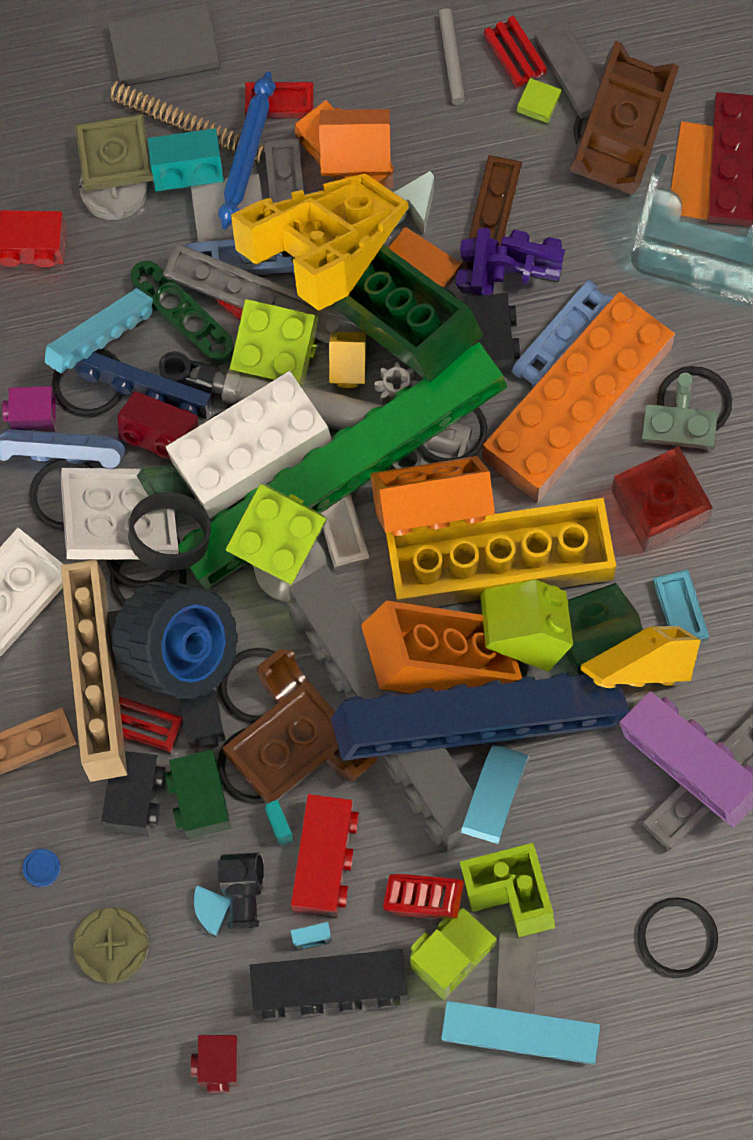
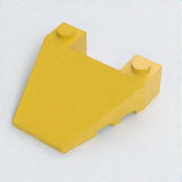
M365 173L323 184L322 191L304 195L303 189L291 192V199L275 203L272 202L271 198L263 199L231 214L235 248L255 264L266 261L284 250L295 257L293 264L297 295L319 311L349 295L407 211L408 202Z

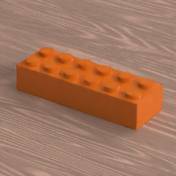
M618 292L483 444L482 461L538 503L672 349L675 333L621 292Z

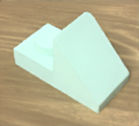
M431 171L394 192L408 202V209L398 224L409 214L423 234L426 230L434 194V175Z

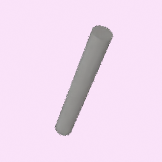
M445 8L441 9L438 14L451 101L453 105H461L465 102L453 16L452 10Z

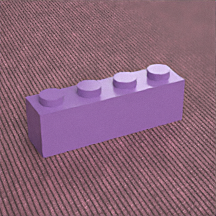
M650 691L620 721L624 737L734 828L753 809V767L748 764L744 766L733 759L734 754L725 744L720 741L716 744L706 737L707 733L699 723L693 719L685 720L679 715V709L672 701L666 697L660 699Z

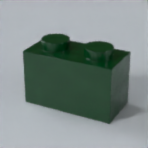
M213 749L170 759L171 771L165 773L169 794H177L179 807L173 808L177 830L184 829L188 839L232 829Z

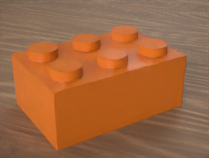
M478 456L370 473L376 516L384 531L391 532L392 535H406L412 533L413 528L427 526L428 529H442L450 525L449 522L464 520L465 523H478L486 520V516L495 514L490 471Z

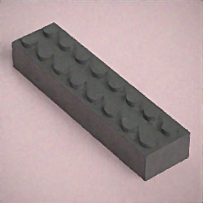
M327 565L288 587L291 599L287 602L291 610L289 615L299 631L304 629L307 631L306 634L310 640L308 645L318 661L323 659L326 661V666L329 670L327 675L338 692L344 689L346 698L361 696L363 699L378 698L390 692H396L399 695L410 694L379 689L361 627L363 620ZM445 748L385 755L387 761L385 766L396 784L401 781L404 783L407 795H405L407 802L416 815L422 812L425 816L427 823L425 829L436 846L442 844L446 851L449 852L473 837L461 833L474 792Z

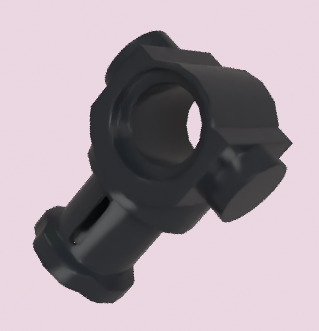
M259 852L222 854L220 860H218V878L224 897L230 898L231 921L227 923V929L261 927V921L257 919L256 896L262 894L265 886L264 858Z

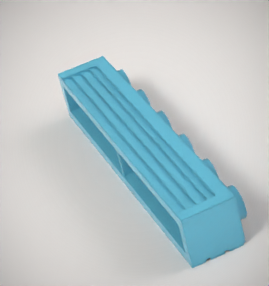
M134 289L82 324L46 345L44 362L59 373L64 372L68 368H73L77 362L87 359L97 349H102L111 340L118 339L126 330L133 329L143 319L147 320L152 314L153 299L139 289Z

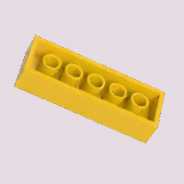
M604 498L497 513L486 516V520L478 523H465L464 520L449 522L450 525L442 529H428L427 526L413 528L412 533L406 535H392L391 532H386L395 600L401 603L427 607L481 600V593L485 589L534 579L557 586L558 588L611 581L614 580L616 561Z

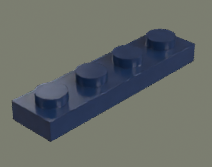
M94 352L87 359H82L74 366L75 372L82 379L93 383L99 380L111 384L115 391L129 395L131 392L137 391L179 409L188 410L192 414L207 419L212 408L211 394Z

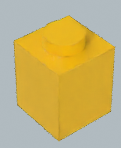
M331 332L329 340V383H337V386L342 388H354L358 384H365L366 333Z

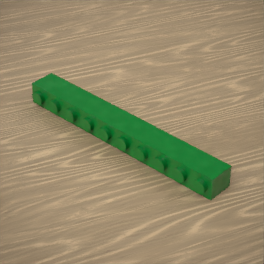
M480 342L465 351L431 383L423 378L422 381L413 387L407 386L395 394L392 401L383 407L371 409L365 414L361 422L352 428L346 427L340 430L333 437V441L324 447L310 450L304 456L303 461L293 468L289 467L279 471L274 476L273 481L267 485L288 497L290 494L304 500L303 505L322 513L370 481V473L385 471L416 450L420 445L425 444L508 388L504 376ZM258 488L248 492L244 496L243 501L232 509L226 508L214 516L213 522H211L208 549L201 560L190 566L198 581L206 589H210L248 563L226 551V548ZM194 529L184 536L183 542L178 544L180 553L196 548L205 537L203 529Z

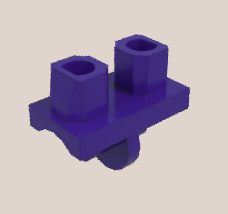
M479 228L477 237L461 240V258L464 262H474L473 269H464L457 272L456 286L462 293L489 295L493 294L494 282H503L504 274L514 272L516 261L507 256V248L505 246H499V242L490 237V230L488 228Z
M515 229L509 237L503 236L501 246H505L507 248V256L516 261L514 272L523 274L521 284L529 285L531 276L555 281L560 280L565 249H562V241L560 239L548 237L543 240V244L529 242L530 236L527 232Z

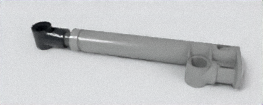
M179 351L166 353L161 357L158 366L161 377L209 393L211 398L214 394L221 395L223 403L232 405L274 381L273 379L229 369L228 373L220 372L219 366L190 360ZM175 368L184 370L183 374L177 377L168 375ZM300 385L328 428L338 431L346 427L352 428L361 422L365 414L371 409L385 406ZM454 423L423 445L428 451L439 457H460L468 452L473 427ZM417 449L401 459H411L416 463L415 466L434 463L425 458ZM401 460L393 464L391 470L402 468L398 465Z

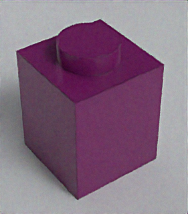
M52 386L9 388L8 400H3L2 404L4 422H9L11 429L56 432L57 399Z

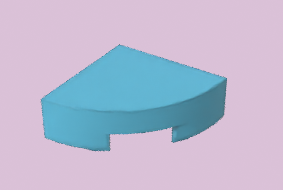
M197 886L194 893L196 915L204 928L216 937L230 909V899Z

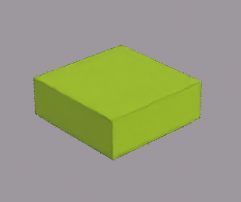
M530 78L517 105V112L549 124L561 97L562 89Z

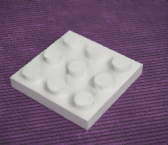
M61 468L66 559L140 560L132 551L128 541L130 516L135 506L144 498L156 493L172 492L170 469ZM157 509L148 512L136 522L134 526L136 534L146 546L161 553L178 554L174 509Z

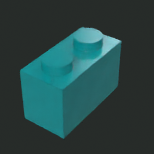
M216 128L148 138L150 165L155 191L224 182Z

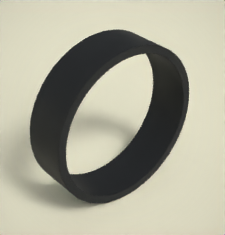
M173 492L156 493L141 500L133 509L130 516L128 541L134 554L151 567L168 571L185 569L201 560L208 549L211 533L210 518L206 510L197 501L186 495ZM157 509H175L193 517L200 524L205 537L196 548L188 552L165 554L146 546L137 536L134 526L148 512Z

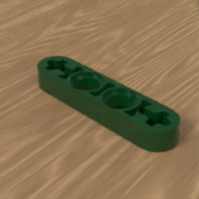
M146 260L135 264L130 274L133 288L139 289L153 299L152 308L206 361L217 366L230 362L234 352L233 340L230 334L176 282L163 276L164 270L156 263ZM142 274L153 276L154 283L158 287L156 292L148 281H141L140 276ZM168 294H175L180 298V303L175 308L167 309L161 305L162 298ZM191 317H199L204 321V326L199 331L191 332L184 327L185 322ZM209 333L211 339L217 345H221L224 342V352L221 353L216 350L212 353L211 343L206 338Z

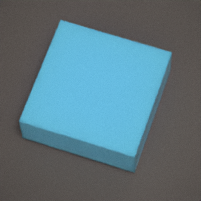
M328 922L291 930L293 944L297 951L332 942Z

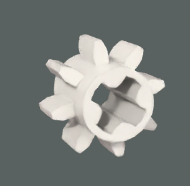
M398 362L388 371L381 368L383 381L375 382V391L383 392L380 396L382 405L392 401L395 394L407 386L413 387L419 383L418 381H411L414 376L413 369L410 368L406 371L400 367ZM394 383H400V389H393Z

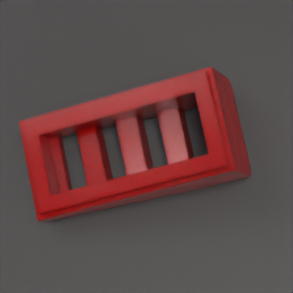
M390 874L383 909L400 917L457 919L464 881L453 878ZM443 889H446L443 900V906L442 908H440Z

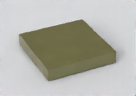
M143 114L75 125L85 192L153 181Z

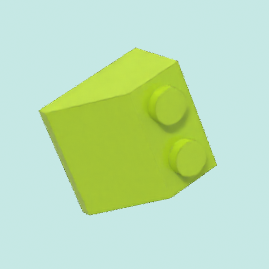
M534 579L485 589L481 593L486 648L549 672L573 646L566 591L561 590L557 586Z

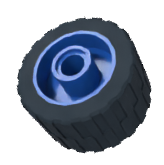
M170 581L151 582L135 590L134 594L123 603L121 611L118 612L112 634L113 654L116 657V664L119 670L136 687L180 699H195L198 696L210 693L213 688L218 687L225 675L229 673L237 652V624L235 617L232 616L229 605L222 600L221 596L210 592L209 589Z

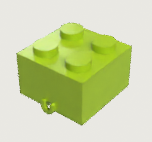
M245 299L230 369L273 380L290 371L298 384L304 385L310 358H314L317 345L314 344L320 316Z
M261 483L233 534L226 551L292 585L328 517L303 505L304 500L290 494L288 497Z

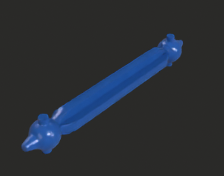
M269 71L262 78L258 79L254 85V93L256 95L250 100L224 190L225 203L218 210V217L221 219V227L224 230L232 223L231 214L239 211L237 206L243 201L269 111L268 98L275 91L276 85L272 81V74Z

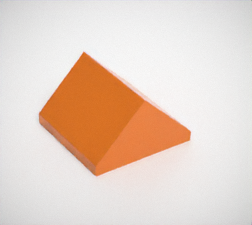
M390 109L320 110L321 176H352L364 173L367 175H391Z

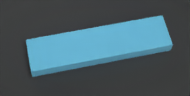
M447 1001L441 1041L595 1065L600 1024Z

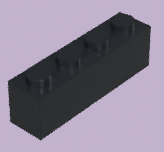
M403 949L249 965L253 1011L256 1016H263V1021L286 1019L285 1013L300 1011L301 1017H316L324 1015V1009L339 1008L340 1013H354L362 1011V1005L377 1004L378 1009H393L401 1007L400 1001L408 1000Z

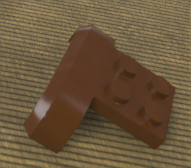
M278 649L258 665V676L276 705L222 748L223 754L266 804L277 799L279 801L325 762L340 776L350 782H354L377 762V756L342 761L331 722V717L335 711L303 675L296 663V655L293 650Z

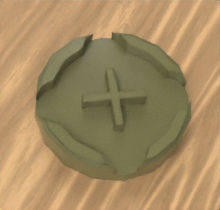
M110 907L95 910L81 921L74 934L73 952L75 961L87 976L97 982L115 984L127 981L141 970L147 960L150 944L147 930L136 915L124 908Z

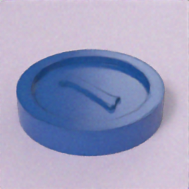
M47 849L32 851L23 862L25 878L29 883L37 887H47L53 884L61 872L60 860L52 851Z

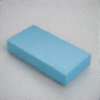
M686 569L653 578L652 584L665 626H680L699 638L700 642L707 641L709 634L689 570Z

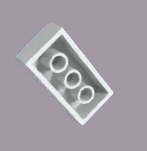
M289 371L166 446L173 465L198 503L206 510L209 518L244 498L248 492L258 488L261 483L267 484L272 481L279 471L289 467L293 468L299 464L310 450L317 447L322 448L330 443L331 436L328 426Z

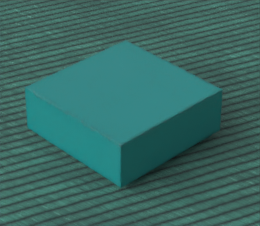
M278 799L265 804V812L278 844L283 846L293 842L291 830Z

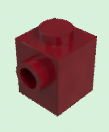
M198 1035V1053L191 1054V1077H198L197 1083L201 1087H207V1093H230V1086H239L240 1039L238 1036Z

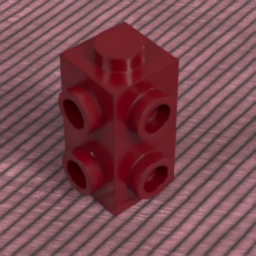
M137 391L133 392L117 415L118 438L130 445L152 451L166 459H170L166 446L198 427L197 415Z

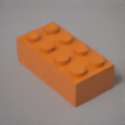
M386 600L361 624L377 683L381 690L414 693L421 689L431 688L434 691H443L460 684H465L469 688L482 686L487 682L499 680L504 684L522 679L516 659L486 648L483 615Z

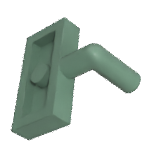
M684 372L678 377L675 407L646 404L642 436L643 443L714 450L718 412L689 409L693 381L691 374Z

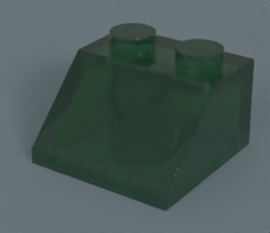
M616 583L568 599L573 646L566 652V655L578 675L584 673L580 670L582 664L643 630L639 613Z

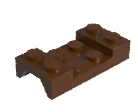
M615 41L607 55L599 79L600 84L583 134L578 141L569 171L633 195L641 184L679 65L674 63L660 66L650 65L630 57L623 44Z

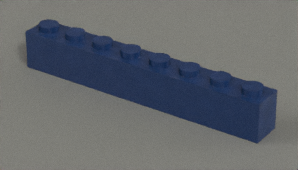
M559 673L548 679L536 680L535 677H525L516 682L504 684L499 680H495L478 687L468 688L467 685L460 684L443 691L425 688L407 695L390 692L372 699L354 696L345 699L331 717V722L343 761L615 727L630 710L621 684H616L614 688H605L596 685L593 682L594 679L586 673L569 676L568 673Z

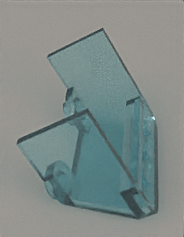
M661 154L652 174L631 253L633 267L645 275L745 303H753V223L747 238L680 220L683 208L681 198L675 192L660 187L668 155Z

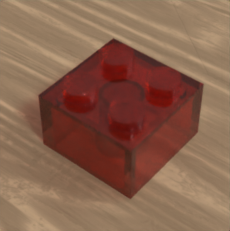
M679 446L614 476L611 492L644 552L700 527L710 520L713 506Z

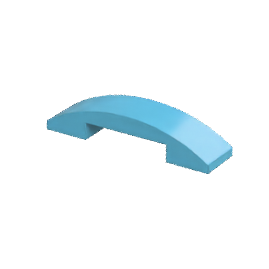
M496 744L492 745L477 782L461 833L499 844L517 787L527 765L529 754Z

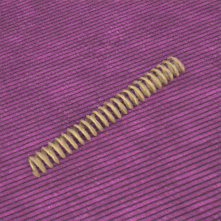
M118 81L114 82L110 93L112 101L117 100L119 104L129 105L130 109L135 108L137 112L142 111V114L147 113L149 117L154 116V119L159 118L161 122L166 121V124H172L173 127L178 126L179 130L184 129L185 132H193L192 128L197 121V115L192 117L190 127L186 129L191 118V112L185 116V110H181L177 123L174 124V120L179 113V107H176L172 113L173 105H169L166 110L167 103L163 102L159 115L156 116V112L161 104L160 99L155 102L153 96L148 102V94L144 95L142 99V91L137 94V90L133 89L130 94V86L124 91V84L119 86L117 96L114 98V90ZM124 91L123 99L120 101V97ZM129 94H130L129 102L126 103V99L128 98V96H129ZM136 94H137V97H136V100H135V104L132 106V102H133V100L135 99V96H136ZM141 99H142L141 107L138 108V104L140 103V101H141ZM147 102H148L147 110L144 111V107L146 106V104H147ZM154 102H155V105H154V108H153V112L150 113V110H151V108L153 107V104H154ZM166 110L165 118L162 119V115ZM172 113L171 120L168 121V118H169L170 114ZM185 116L183 126H180V123L182 122ZM203 117L198 120L195 131L200 130L203 124ZM209 120L205 121L202 130L208 129ZM215 122L211 124L209 129L216 127ZM219 125L216 129L217 137L220 135V132L222 130L221 125ZM225 128L218 143L221 145V148L226 147L228 151L233 150V153H235V146L239 141L240 134L237 133L235 135L233 144L229 147V143L234 135V131H230L226 143L223 145L228 129ZM264 143L260 145L257 156L254 159L258 163H260V156L265 147Z

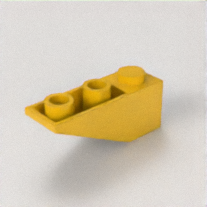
M650 626L581 665L580 670L593 678V682L596 685L605 688H614L616 684L643 687L646 683L656 682L671 686L675 682L691 681L701 640L680 626Z

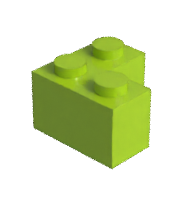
M534 842L460 861L472 912L509 903L518 938L555 928L554 913Z
M462 908L458 912L457 919L443 918L431 936L425 932L410 948L412 951L410 955L411 970L445 1001L496 946L497 938L469 912Z

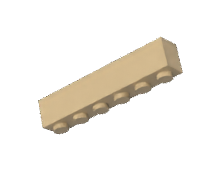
M97 559L61 565L81 764L90 782L125 776L128 774L115 660L108 620L109 607L106 581Z

